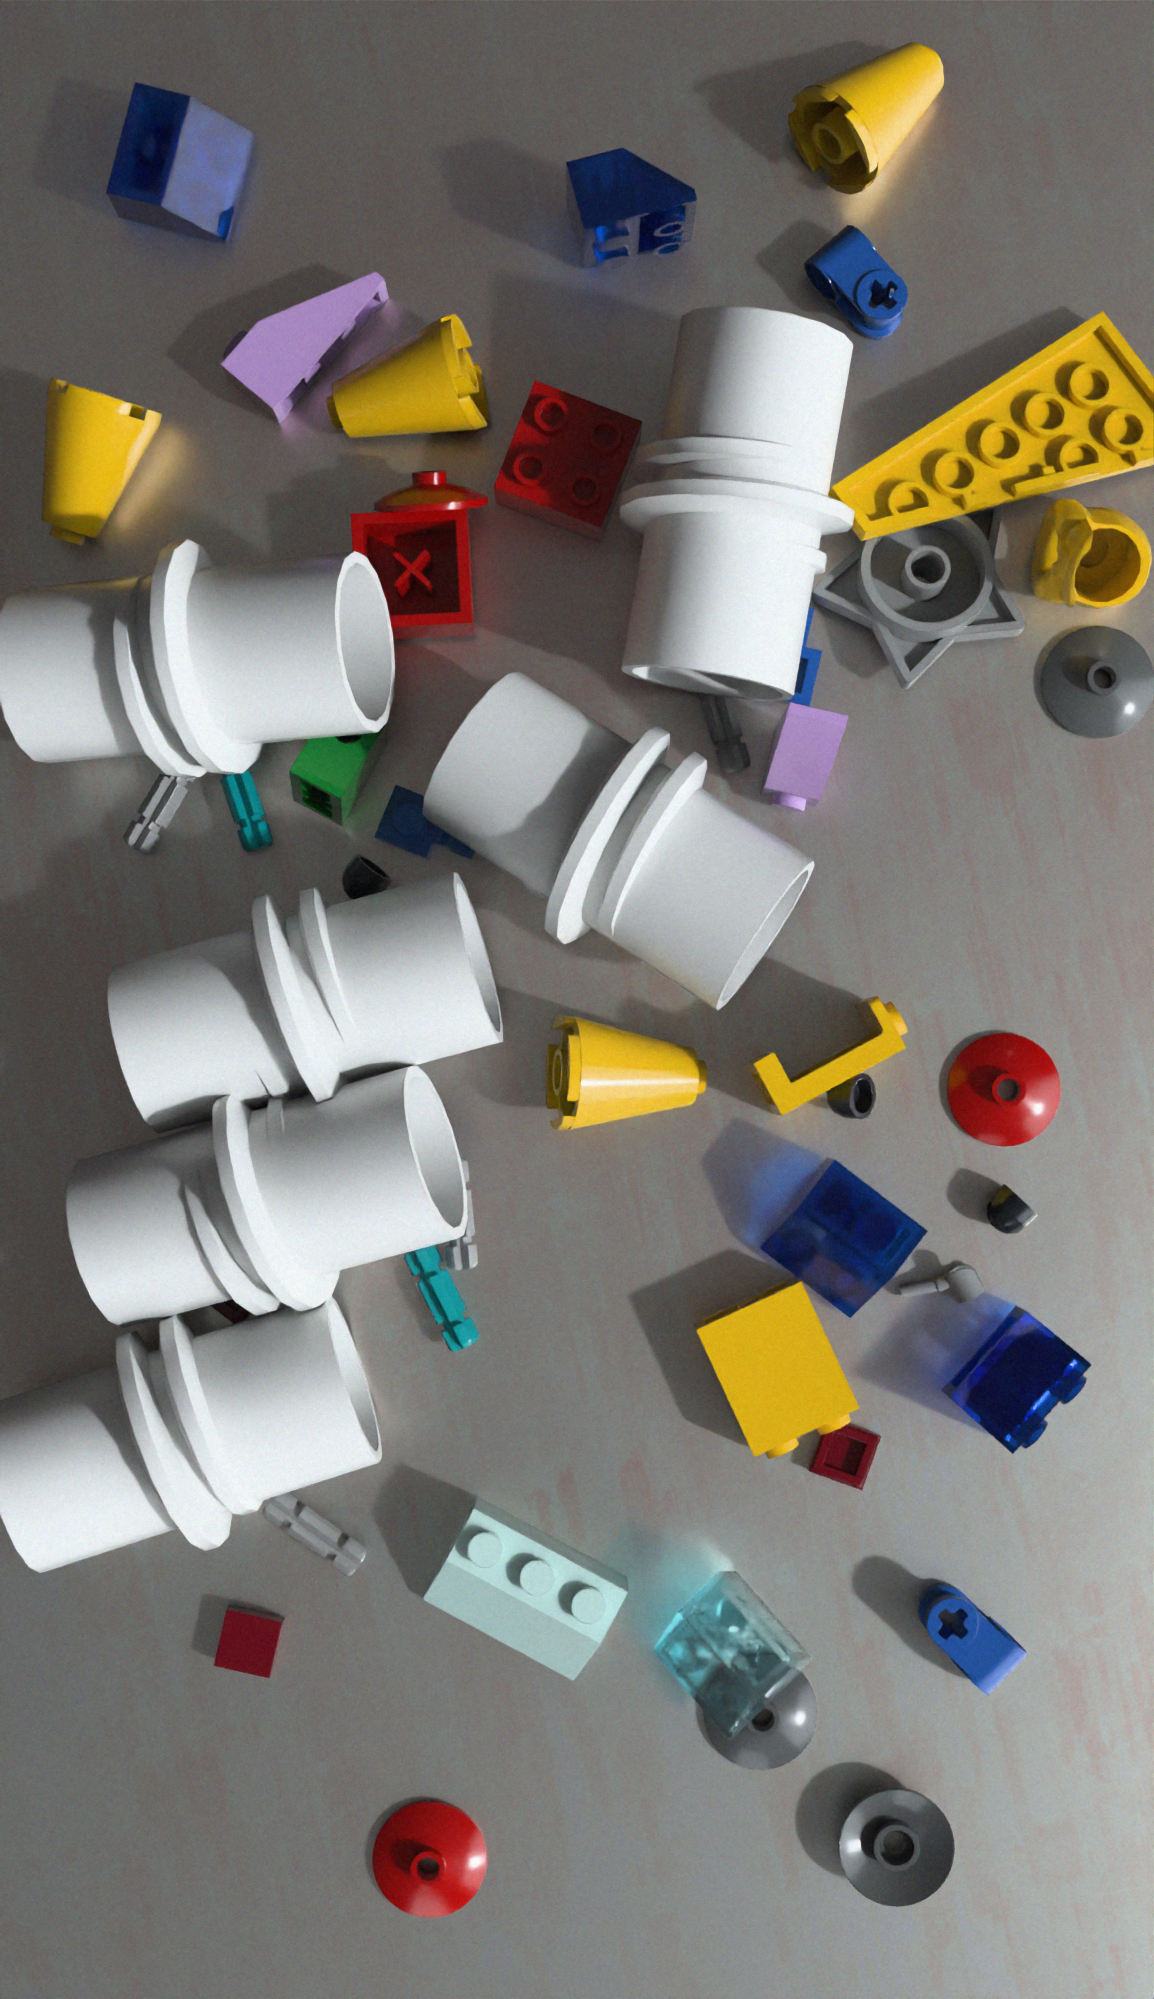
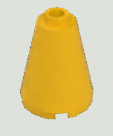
M910 42L807 86L797 93L791 101L796 102V106L788 114V125L793 142L806 165L813 172L822 166L833 177L827 185L838 192L852 195L862 192L870 186L941 91L944 84V76L940 57L930 47L917 42Z
M455 313L440 317L333 382V395L326 397V406L335 429H344L350 438L477 430L488 425L486 420L490 419V410L484 379L479 364L473 365L466 349L473 345L460 318Z
M51 377L49 387L47 388L41 515L42 521L52 525L49 535L78 545H83L85 536L98 537L159 428L162 418L161 413L147 410L145 419H142L144 407Z
M558 1015L553 1021L551 1030L562 1031L559 1045L548 1044L545 1089L547 1109H558L559 1118L550 1121L552 1128L556 1130H572L690 1106L694 1103L697 1094H703L707 1083L706 1063L704 1060H698L697 1053L693 1048L574 1015Z

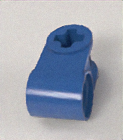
M847 225L804 262L805 272L818 292L832 302L855 327L857 332L865 338L873 340L885 339L892 335L899 327L902 311L908 298L907 286L902 278L876 252L872 243L858 228L853 225ZM870 301L877 306L875 309L869 306ZM884 301L889 304L888 309L882 305Z
M945 1583L935 1584L927 1588L920 1596L917 1605L918 1617L928 1634L962 1673L986 1695L989 1696L1027 1656V1651L995 1619L984 1614L955 1586ZM946 1609L952 1614L955 1613L957 1617L953 1622L949 1623L945 1619L940 1620L938 1615Z

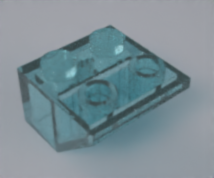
M719 1571L677 1612L653 1649L654 1653L728 1740L733 1739L814 1660L737 1571Z

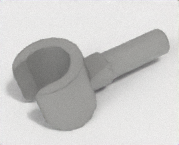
M968 1264L957 1265L946 1271L943 1275L935 1276L936 1278L899 1285L902 1299L941 1292L950 1288L957 1303L971 1300L984 1291L983 1284L975 1268Z

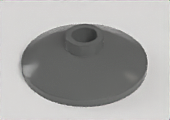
M1106 626L1085 627L1065 636L1049 653L1041 676L1042 696L1052 717L1071 733L1091 739L1114 737L1136 725L1147 712L1154 695L1153 666L1144 648L1125 632ZM1102 669L1111 675L1112 683L1109 688L1102 689L1095 684L1093 675L1096 670Z
M753 1653L730 1661L717 1672L705 1694L703 1716L711 1742L726 1759L744 1768L769 1770L791 1762L803 1752L814 1734L818 1709L813 1688L798 1667L776 1655ZM765 1708L772 1712L773 1717L769 1724L758 1726L751 1721L752 1714L757 1709Z
M885 1788L868 1794L852 1807L841 1826L838 1850L844 1873L858 1892L876 1903L899 1907L921 1902L941 1887L948 1877L953 1864L955 1844L953 1832L946 1816L931 1799L911 1789ZM896 1831L903 1834L904 1839L899 1847L888 1848L883 1844L884 1838L888 1833Z

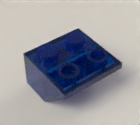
M135 82L106 194L119 218L228 245L256 139L255 133L192 96Z
M623 147L566 162L567 209L583 269L597 266L602 271L616 269L627 264L630 261V257L652 252L654 256L670 255L681 250L685 243L692 241L697 206L694 188Z
M827 1157L760 1244L759 1248L851 1318L896 1274L928 1231L838 1161Z
M1015 1306L941 1391L1013 1454L1020 1446L1026 1449L1040 1438L1048 1426V1422L1044 1418L1059 1401L1062 1404H1067L1078 1395L1087 1381L1083 1374L1091 1364L1029 1312Z

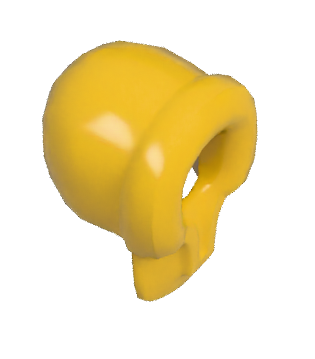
M1058 498L1047 509L1040 526L1030 571L1032 589L1036 597L1047 603H1064L1069 607H1073L1075 604L1085 608L1100 609L1126 603L1135 597L1146 584L1152 563L1149 540L1144 530L1119 510L1110 507H1085L1075 499Z

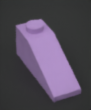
M373 272L259 320L248 333L246 331L239 332L227 345L223 354L225 360L220 364L229 382L281 424L389 298L385 279L377 272Z
M789 702L774 729L760 790L761 795L772 797L771 806L793 812H804L805 805L816 806L821 800L847 726L849 715Z

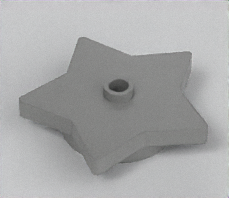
M1003 504L860 541L859 547L813 587L810 597L814 603L871 628L903 689L911 687L952 643L1019 636L1026 626L1025 619L995 571L994 555ZM915 577H923L928 583L920 582Z

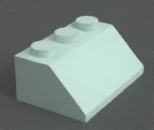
M476 1496L422 1599L574 1681L602 1643L629 1591L626 1576Z

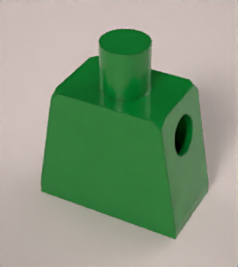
M386 725L377 733L308 739L289 770L293 800L343 827L386 747Z

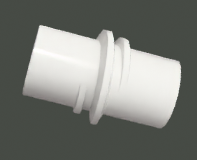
M716 306L698 308L681 316L661 440L637 448L632 463L631 476L639 484L623 491L620 503L619 519L634 532L644 536L622 672L658 685L737 699L782 701L791 700L794 696L814 574L825 573L826 553L819 550L821 535L848 532L853 526L855 510L828 496L853 350V343L844 333L824 323L795 314L756 307Z
M189 539L175 540L160 551L153 574L23 588L7 598L0 613V703L4 718L17 745L33 761L58 763L147 754L166 775L196 778L201 777L207 771L228 775L240 774L245 772L259 759L265 743L377 733L387 723L393 703L395 656L387 601L378 575L368 558L356 551L215 566L203 546Z
M521 672L507 674L485 693L450 740L431 777L424 796L422 814L428 821L524 883L530 893L539 899L547 898L544 929L565 945L577 940L591 929H594L718 1011L727 1004L742 986L779 933L810 878L814 868V860L703 790L702 785L708 766L707 759L698 753L693 752L673 769L664 765L670 745V733L659 726L648 730L632 744Z
M455 872L332 906L329 905L318 887L299 892L298 915L287 917L274 895L269 893L257 895L252 900L251 928L113 965L108 976L107 1004L112 1036L121 1070L138 1110L146 1124L157 1134L212 1120V1108L215 1100L227 1095H231L253 1108L268 1105L270 1097L276 1099L282 1096L288 1100H293L312 1094L316 1102L320 1103L332 1099L343 1085L503 1042L500 1006L484 940L467 890L459 874Z
M417 1065L343 1085L332 1099L320 1103L316 1102L312 1094L293 1100H288L283 1096L276 1099L270 1097L268 1107L265 1108L264 1106L253 1108L231 1095L217 1098L212 1108V1123L78 1160L69 1175L66 1196L69 1238L78 1271L92 1301L108 1321L121 1328L131 1327L231 1299L255 1316L284 1309L287 1305L300 1312L312 1309L323 1304L325 1300L327 1302L330 1301L339 1279L340 1270L455 1240L464 1235L468 1219L467 1192L454 1133L441 1098L430 1078Z
M332 1296L330 1301L327 1302L325 1300L323 1304L312 1309L300 1312L288 1306L284 1309L272 1311L199 1336L193 1334L180 1314L164 1317L159 1321V1349L151 1351L137 1330L116 1337V1363L0 1400V1514L15 1549L28 1567L39 1573L177 1528L180 1529L192 1545L204 1551L219 1547L229 1537L232 1513L246 1515L258 1511L263 1500L379 1463L382 1458L381 1438L367 1380L347 1323Z

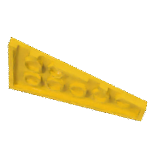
M1101 311L833 485L828 496L855 510L853 526L851 528L860 541L1152 466L1154 465V377L1104 311Z

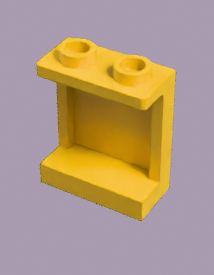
M878 996L856 1003L855 1007L868 1030V1035L791 1078L787 1077L774 1052L764 1053L746 1063L745 1065L771 1113L782 1116L907 1048L901 1038V1035L908 1032L907 1027L895 1005L891 1001L886 1004L882 1003Z
M793 1277L693 1323L754 1457L764 1452L768 1459L781 1456L799 1445L797 1437L816 1428L820 1435L833 1432L851 1421L849 1413L860 1409L802 1281L797 1277Z

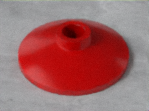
M445 470L412 472V485L388 493L373 504L374 511L378 512L444 511L488 505V496L465 486L448 483Z
M998 1033L981 1037L970 1043L960 1052L951 1066L946 1091L951 1113L966 1133L983 1143L1006 1147L1028 1142L1047 1128L1059 1106L1061 1085L1057 1068L1043 1048L1026 1037L1010 1033ZM1004 1079L1012 1080L1017 1086L1016 1096L1010 1101L1003 1100L998 1094V1086Z
M438 1800L413 1802L394 1812L381 1827L376 1837L372 1854L374 1876L383 1895L398 1909L413 1916L424 1918L445 1916L465 1906L480 1888L487 1864L485 1841L473 1819L460 1808ZM429 1857L438 1863L439 1869L433 1874H425L420 1871L417 1863L421 1859Z

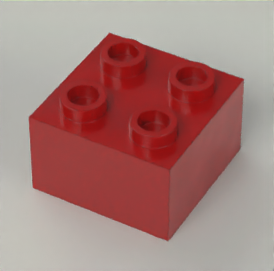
M535 380L494 484L496 504L601 544L640 443L642 421Z
M467 508L428 512L351 514L352 551L366 556L378 575L387 601L393 640L475 636L470 524Z

